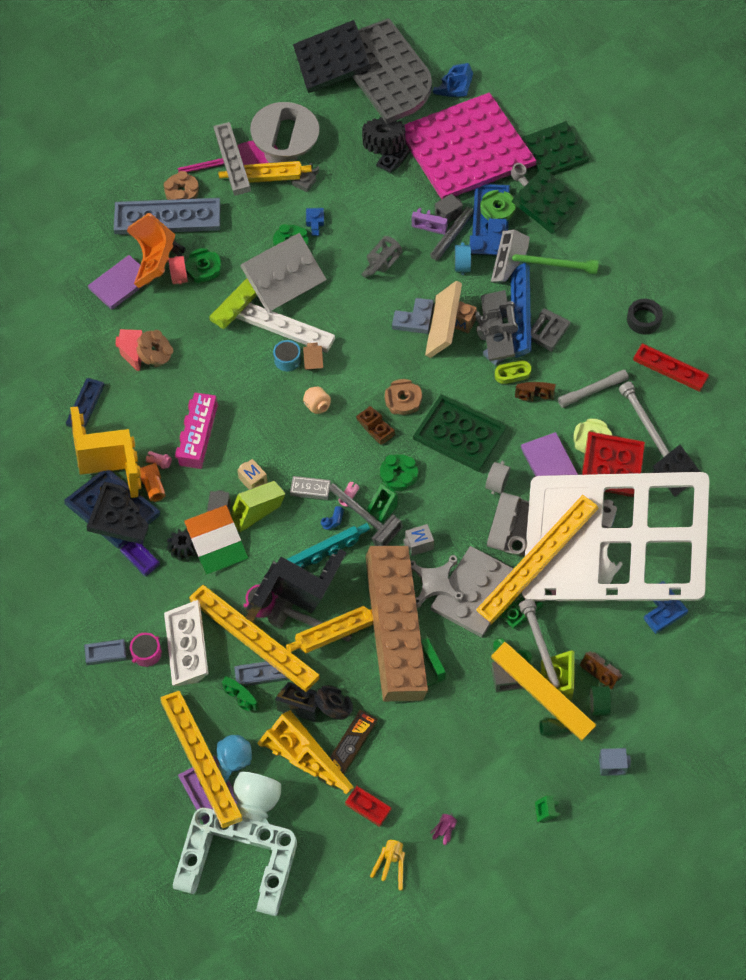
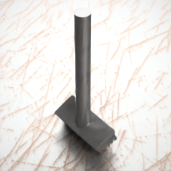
M334 483L328 488L378 530L372 537L374 546H387L391 542L390 540L403 528L401 520L396 518L395 515H392L383 525Z

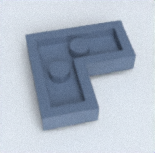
M415 298L413 313L395 310L392 329L428 334L433 300Z

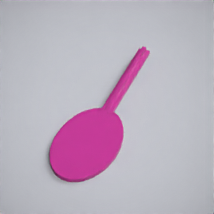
M254 141L237 145L243 165L269 163L265 158L264 152L255 145ZM221 158L178 168V172L185 171L188 173L224 165V161Z

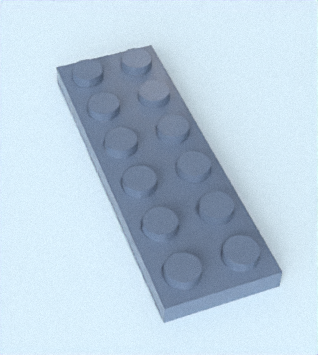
M220 198L115 202L114 234H129L127 232L128 227L148 213L155 216L172 232L220 230Z

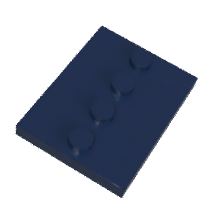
M110 470L101 471L64 500V504L88 523L105 481L122 485L126 490V494L130 500H133L139 509L140 515L148 524L160 516V511L140 494H138V497L131 498L129 486ZM102 535L117 549L128 542Z

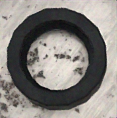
M647 298L638 299L629 307L627 323L631 330L644 335L656 332L662 321V308L653 300ZM640 310L650 311L654 314L655 320L650 323H643L634 317V313Z

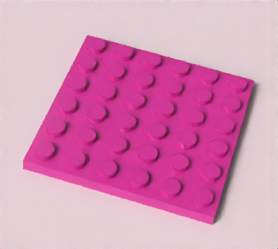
M490 92L404 124L405 143L441 200L450 194L458 196L511 175V170L516 163L523 164L526 169L536 165V159Z

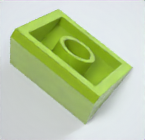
M572 650L550 657L560 683L556 689L569 700H572L574 692L575 651ZM541 660V675L550 682L543 660Z

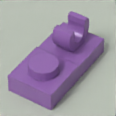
M421 208L417 212L413 211L412 227L443 235L446 234L448 219L430 215V210L427 211V214H422Z

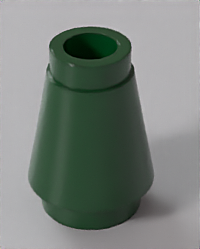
M545 717L539 721L541 736H546V738L570 732L556 718Z

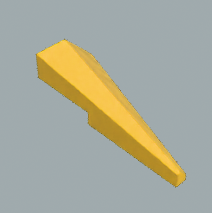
M291 710L283 713L272 728L267 730L257 743L261 747L265 746L272 750L273 754L285 757L290 760L289 763L314 777L319 776L326 780L327 784L335 785L344 790L343 793L345 794L354 788Z

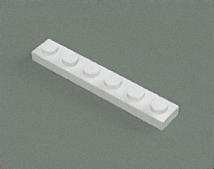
M249 303L236 317L305 345L318 342V346H322V351L328 353L335 340V335L273 311L267 313L265 308Z

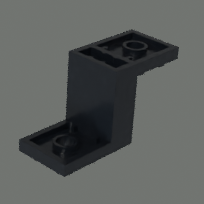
M339 549L336 555L332 553L319 577L282 556L278 562L273 561L246 608V611L249 613L245 619L253 622L270 591L312 614L347 552Z

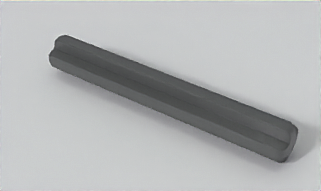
M466 207L430 253L432 259L438 261L472 217V208Z

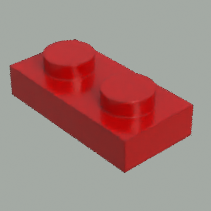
M358 786L354 788L345 801L347 807L379 827L392 810L390 806Z

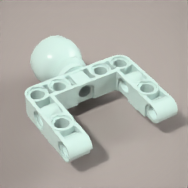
M240 772L234 782L233 795L242 815V821L229 826L226 830L220 829L219 820L213 809L200 808L195 811L174 878L173 889L195 894L213 835L272 850L269 865L266 866L259 890L260 897L255 911L277 916L297 847V839L291 830L270 825L266 819L268 818L266 812L271 810L280 798L281 783L259 774ZM203 816H210L207 824H200V819ZM265 831H269L271 833L270 838L266 841L260 840V835ZM283 837H290L291 842L289 845L282 846L280 844ZM197 857V863L194 866H188L189 858ZM272 878L279 879V885L275 888L269 887V881Z

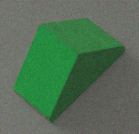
M381 483L366 511L383 523L398 507V493L384 483Z

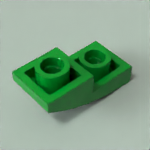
M523 596L516 603L512 602L500 615L512 629L528 620V617L522 614L519 604L526 600ZM535 601L537 612L544 605L541 601Z
M225 676L222 681L225 693L232 697L237 696V702L241 709L257 712L258 705L253 695L244 686Z

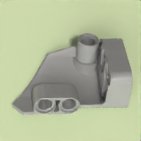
M501 493L487 547L514 555H525L529 501L523 500L518 496ZM515 541L523 543L520 551L513 550L512 545Z

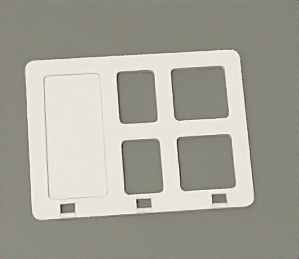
M704 472L534 477L530 488L525 556L582 495L595 503L599 509L522 591L523 597L526 600L533 599L534 601H699L703 599L706 588L710 483L708 475ZM651 488H694L693 525L691 527H648L649 491ZM606 489H635L633 526L631 528H602L604 491ZM691 542V581L687 584H646L647 544ZM603 543L632 544L629 583L599 584L600 551ZM670 589H681V595H669ZM546 590H556V595H545ZM607 590H618V595H607Z

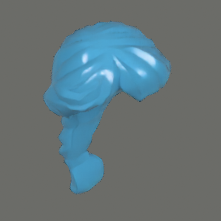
M240 735L227 736L217 743L219 771L225 783H227L233 771L244 769L251 764V744Z

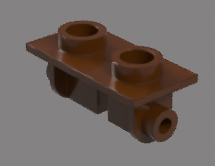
M586 652L580 666L603 684L609 685L612 690L616 682L623 676L620 673L621 671L611 664L605 666L606 661L597 655L596 652Z

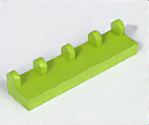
M248 278L209 316L211 322L225 329L257 296Z

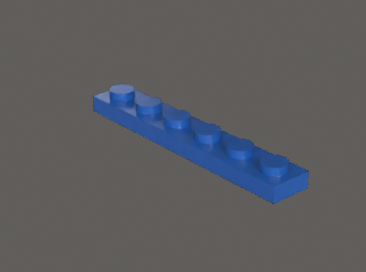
M527 263L517 266L511 273V301L515 303V321L518 324V331L512 333L515 358L531 352L530 266Z

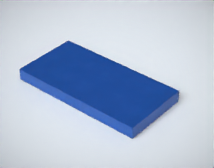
M485 184L475 189L472 236H488L489 220L480 211L483 196L492 190L510 193V185ZM495 204V208H501V205ZM509 220L506 221V231H508Z

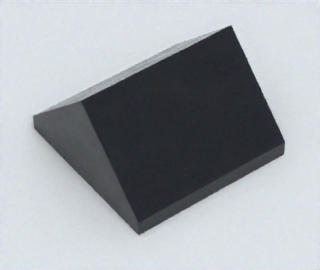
M288 682L276 696L277 711L285 713L291 710L296 717L316 723L320 713L314 697L317 691L309 689L305 692L296 684Z

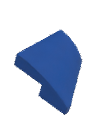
M469 63L454 65L449 70V73L441 79L442 84L438 88H433V93L448 97L467 96L473 76Z

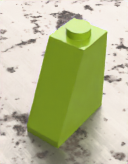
M275 481L238 494L230 513L238 532L244 531L281 506L285 493Z

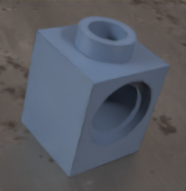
M626 748L600 750L601 776L626 775L627 769L631 767L630 755H626Z

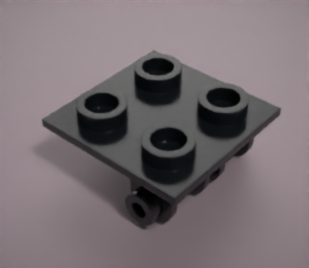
M681 444L652 466L654 468L652 473L700 472ZM670 487L668 489L676 497L687 487Z

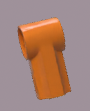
M153 463L141 467L140 478L142 484L145 485L150 501H161L166 495L160 480L161 476L157 464Z

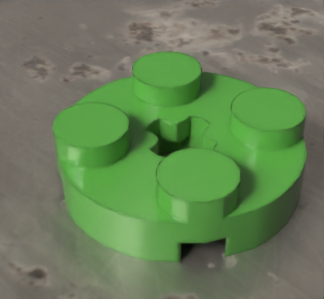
M499 190L487 192L483 196L480 205L481 214L487 220L491 218L506 219L507 221L514 216L515 204L511 202L514 197L510 193L505 191L504 193L498 192ZM495 204L501 205V208H495Z

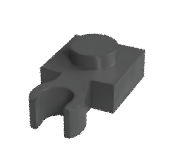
M319 166L312 170V173H302L300 179L292 181L293 186L308 192L316 182Z

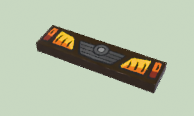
M359 710L330 756V759L344 775L378 722L377 718L362 710ZM318 776V780H320V781L324 782L325 784H327V783H326V782H327L326 780H324V779H322V778H320V777Z

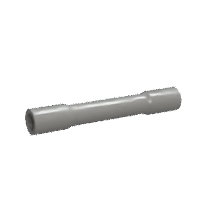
M623 369L596 383L558 397L559 405L562 408L593 393L629 379L628 374Z

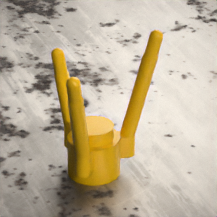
M396 840L387 841L386 847L382 848L381 854L370 874L371 878L375 876L385 857L387 861L381 878L382 881H385L391 862H397V859H399L398 889L400 891L403 889V862L405 852L402 851L403 844Z

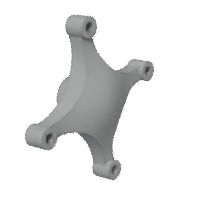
M455 555L450 556L449 561L445 565L437 568H422L416 565L415 561H410L411 570L419 575L423 584L419 597L415 598L417 608H420L427 598L434 595H447L454 598L458 603L462 602V593L456 592L451 587L448 579L450 570L457 564V557Z

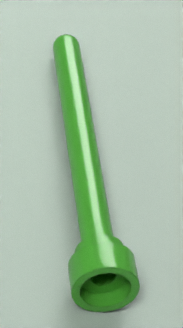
M519 254L512 256L513 261L583 269L588 274L595 275L598 271V260L590 259L586 262H577Z

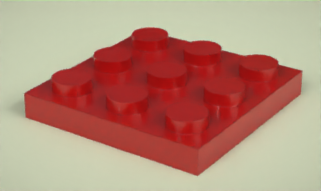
M589 431L586 440L582 475L640 474L645 442ZM606 489L604 492L634 497L635 489Z

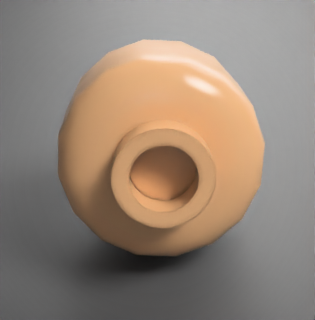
M317 386L311 387L305 392L303 402L312 413L321 414L328 410L331 398L321 387Z

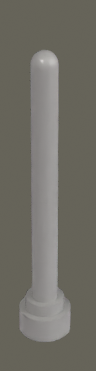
M632 382L624 383L619 387L621 395L629 399L662 456H666L669 451L636 398L634 385Z
M533 599L524 600L519 604L522 614L528 617L550 682L555 688H558L560 683L535 616L537 609L535 601Z

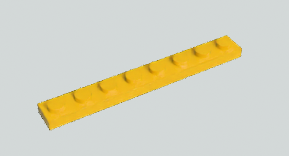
M582 495L476 611L489 623L493 624L599 509L598 506Z
M202 585L189 597L190 602L200 601V609L305 692L320 679L318 673L291 652L289 653L286 648L251 621L245 619L246 617L206 586Z
M180 691L160 697L166 714L222 829L241 822L242 815Z

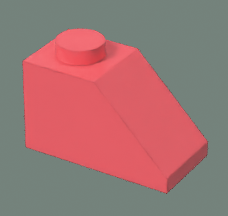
M120 329L119 337H116V347L119 348L121 356L136 371H140L142 360L138 356L136 348L138 347L137 339L143 334L142 330Z

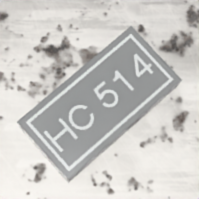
M293 476L290 496L328 500L330 492L328 488L331 486V480Z

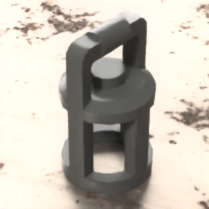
M384 236L367 255L369 265L361 275L366 278L373 275L376 271L386 272L402 254L400 244L395 239ZM385 242H389L392 245L388 247ZM381 247L382 251L379 254L376 253L377 250ZM389 256H392V258H391V259L389 260V262L387 263L386 259H387Z

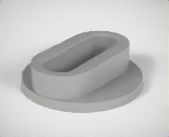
M278 102L270 104L256 113L252 119L250 131L255 145L264 152L265 158L269 163L293 162L297 160L298 156L305 154L315 145L319 135V124L314 114L304 106L291 102ZM286 119L294 120L295 125L289 148L286 150L275 149L281 121Z

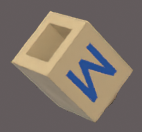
M253 459L244 462L237 469L239 479L249 490L268 483L267 474Z

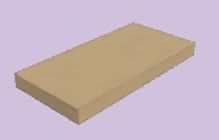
M455 281L436 295L425 353L429 358L452 344L462 283Z

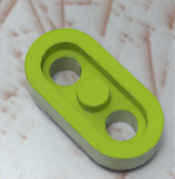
M522 360L499 365L495 369V380L501 384L525 380L531 374V366L528 362Z

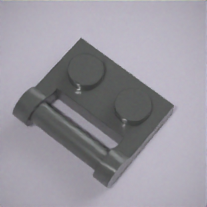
M542 309L539 313V318L531 327V342L553 351L570 327L571 321L547 309ZM545 320H550L541 334L537 335L536 333Z

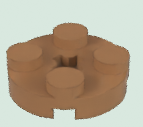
M180 171L178 174L168 178L164 182L167 200L196 199L199 191L196 178L185 171ZM180 187H184V188H185L184 191H183V190H179V191H178V189H179Z
M159 330L146 331L137 339V354L148 365L151 363L155 365L154 367H160L170 359L173 353V347Z
M399 379L392 382L391 386L385 390V403L392 414L406 415L419 410L422 402V392L420 387L413 384L412 381ZM401 394H404L405 397H408L405 400L400 399Z

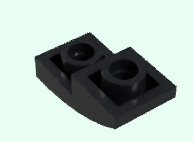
M403 147L402 150L399 149V152L385 153L377 162L376 167L391 174L408 157L410 150Z

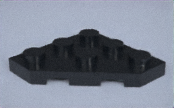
M104 481L86 528L88 532L143 545L149 530V524L142 518L139 509L133 500H130L122 485Z

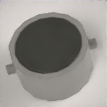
M501 461V464L494 462L488 474L485 488L492 490L491 494L495 495V492L501 494L507 484L511 467L504 465V461Z

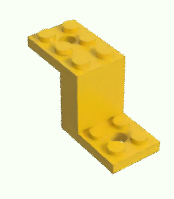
M70 407L79 474L125 469L130 497H138V489H141V480L137 477H141L140 466L135 463L138 462L137 451L133 449L135 448L134 436L130 437L129 429L86 434V429L84 426H81L84 425L83 414H79L78 407Z

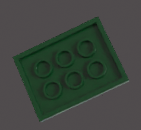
M441 394L413 435V440L480 472L505 433L507 426Z

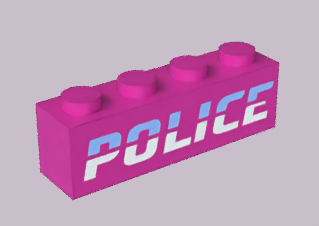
M194 392L193 399L189 400L188 410L190 411L185 416V429L181 431L180 447H177L175 457L178 458L179 466L202 469L218 407L215 395Z

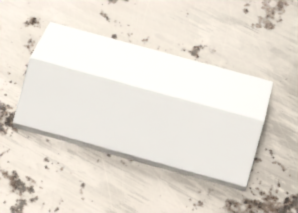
M196 600L164 613L173 686L198 683L209 674L200 601Z

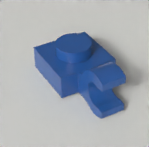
M306 208V226H311L312 236H319V226H324V208Z

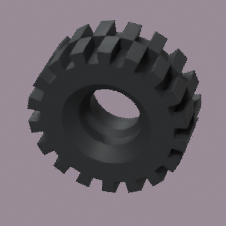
M382 117L367 121V124L364 123L362 127L364 148L368 149L369 152L374 151V154L379 152L381 155H385V153L392 154L393 151L395 153L399 152V149L402 150L403 146H405V125L397 120L386 124Z

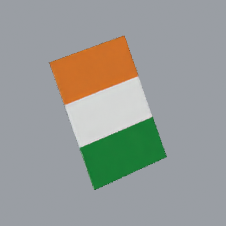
M227 505L184 521L206 575L248 559Z

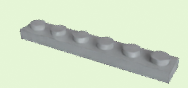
M230 122L213 126L234 196L251 192Z

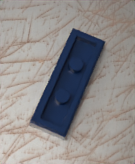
M86 378L73 406L78 407L79 414H83L84 425L81 426H84V428H86L105 386L104 382ZM70 413L66 421V426L72 428Z

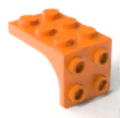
M151 213L146 214L127 229V232L138 241L143 252V259L134 285L138 288L145 284L148 285L154 278L160 277L164 273V267L169 260L168 255L173 248L172 244L175 238V234Z

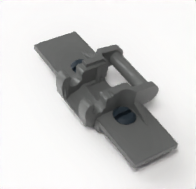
M506 290L481 295L483 316L479 312H475L476 321L479 323L477 334L481 340H486L489 361L515 356L512 333L518 331V324H516L514 313L515 303L512 301L507 302ZM508 317V323L503 324V318Z

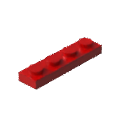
M643 343L633 361L699 392L709 377V374Z

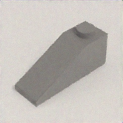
M516 230L503 231L491 278L492 283L505 282L520 263L513 261L512 256L514 254L526 255L530 240L529 236Z

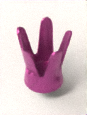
M453 813L450 815L442 814L440 822L430 832L431 834L435 831L432 836L433 840L437 839L439 835H444L443 844L450 843L452 830H454L457 820L452 817Z

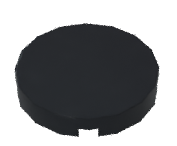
M324 685L314 695L319 709L329 717L344 720L353 711L351 699L347 695L346 697L342 695L343 691L339 688Z

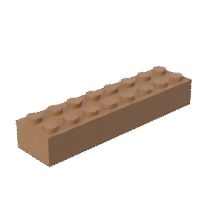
M370 546L365 559L383 702L423 701L428 688L408 546Z

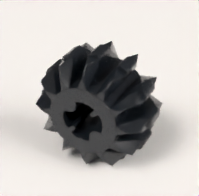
M178 528L177 534L171 532V538H167V550L171 553L173 559L178 557L180 562L183 558L189 561V556H196V549L187 528L184 532H181Z

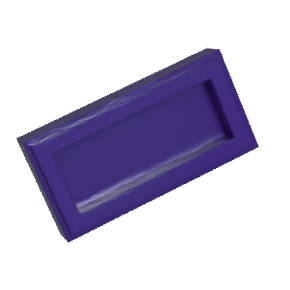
M129 541L120 548V552L145 577L160 566V562L142 544Z

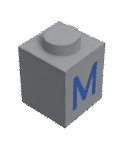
M428 524L405 531L403 543L404 546H408L411 556L434 549V539Z

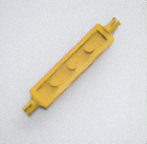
M300 161L243 165L249 183L300 179L302 173H312V166H301ZM219 171V179L229 178L227 171Z
M362 606L300 632L295 636L296 641L287 644L286 648L289 650V653L300 648L306 654L373 625L372 609L369 610Z

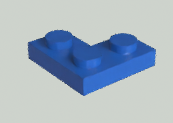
M489 218L488 236L470 235L469 245L471 247V254L497 255L502 233L506 231V219Z
M670 589L669 595H675L674 592ZM680 600L653 601L657 608L646 614L644 620L654 633L657 634L688 613V609Z

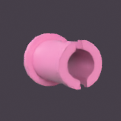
M149 451L148 455L150 457L146 456L147 463H156L162 469L169 468L172 459L167 454L161 455Z
M349 482L344 493L353 499L360 487L356 483L352 487L354 482ZM339 498V503L347 507L348 505Z

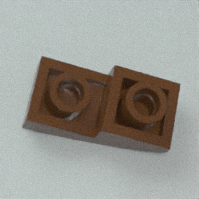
M547 382L517 384L515 397L523 401L532 402L534 396L553 400L556 384Z
M371 406L356 416L359 423L380 445H383L396 435L395 430L385 423L382 415Z

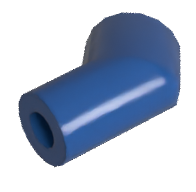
M336 506L333 517L322 518L321 525L325 530H331L341 524L344 508Z

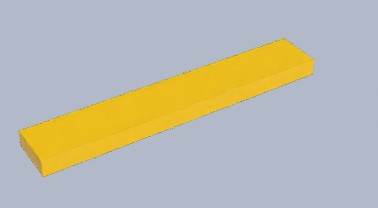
M506 642L491 655V658L581 741L596 727L593 721Z

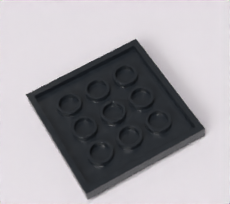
M355 20L293 44L308 93L371 69Z

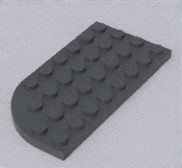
M389 18L359 29L358 31L371 69L352 77L386 124L415 113L426 103L431 94L432 79L429 69Z

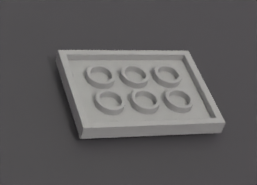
M300 233L240 265L267 313L327 280Z
M470 546L449 578L451 587L456 592L462 593V602L458 603L454 598L447 595H438L431 605V611L482 638L491 623L483 618L476 609L509 575L513 568Z

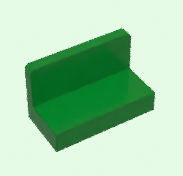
M426 638L421 641L427 687L445 680L446 672L429 639Z

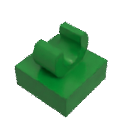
M546 795L535 801L537 822L545 823L561 815L555 811V807L559 805V802L554 801L553 796Z

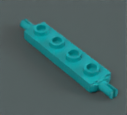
M365 523L359 527L353 526L287 560L303 569L310 564H317L322 558L331 556L332 553L337 554L339 549L356 544L361 534L370 531L369 525Z

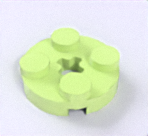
M587 419L586 422L579 423L576 426L573 440L575 448L585 453L589 431L611 436L612 433L603 421Z

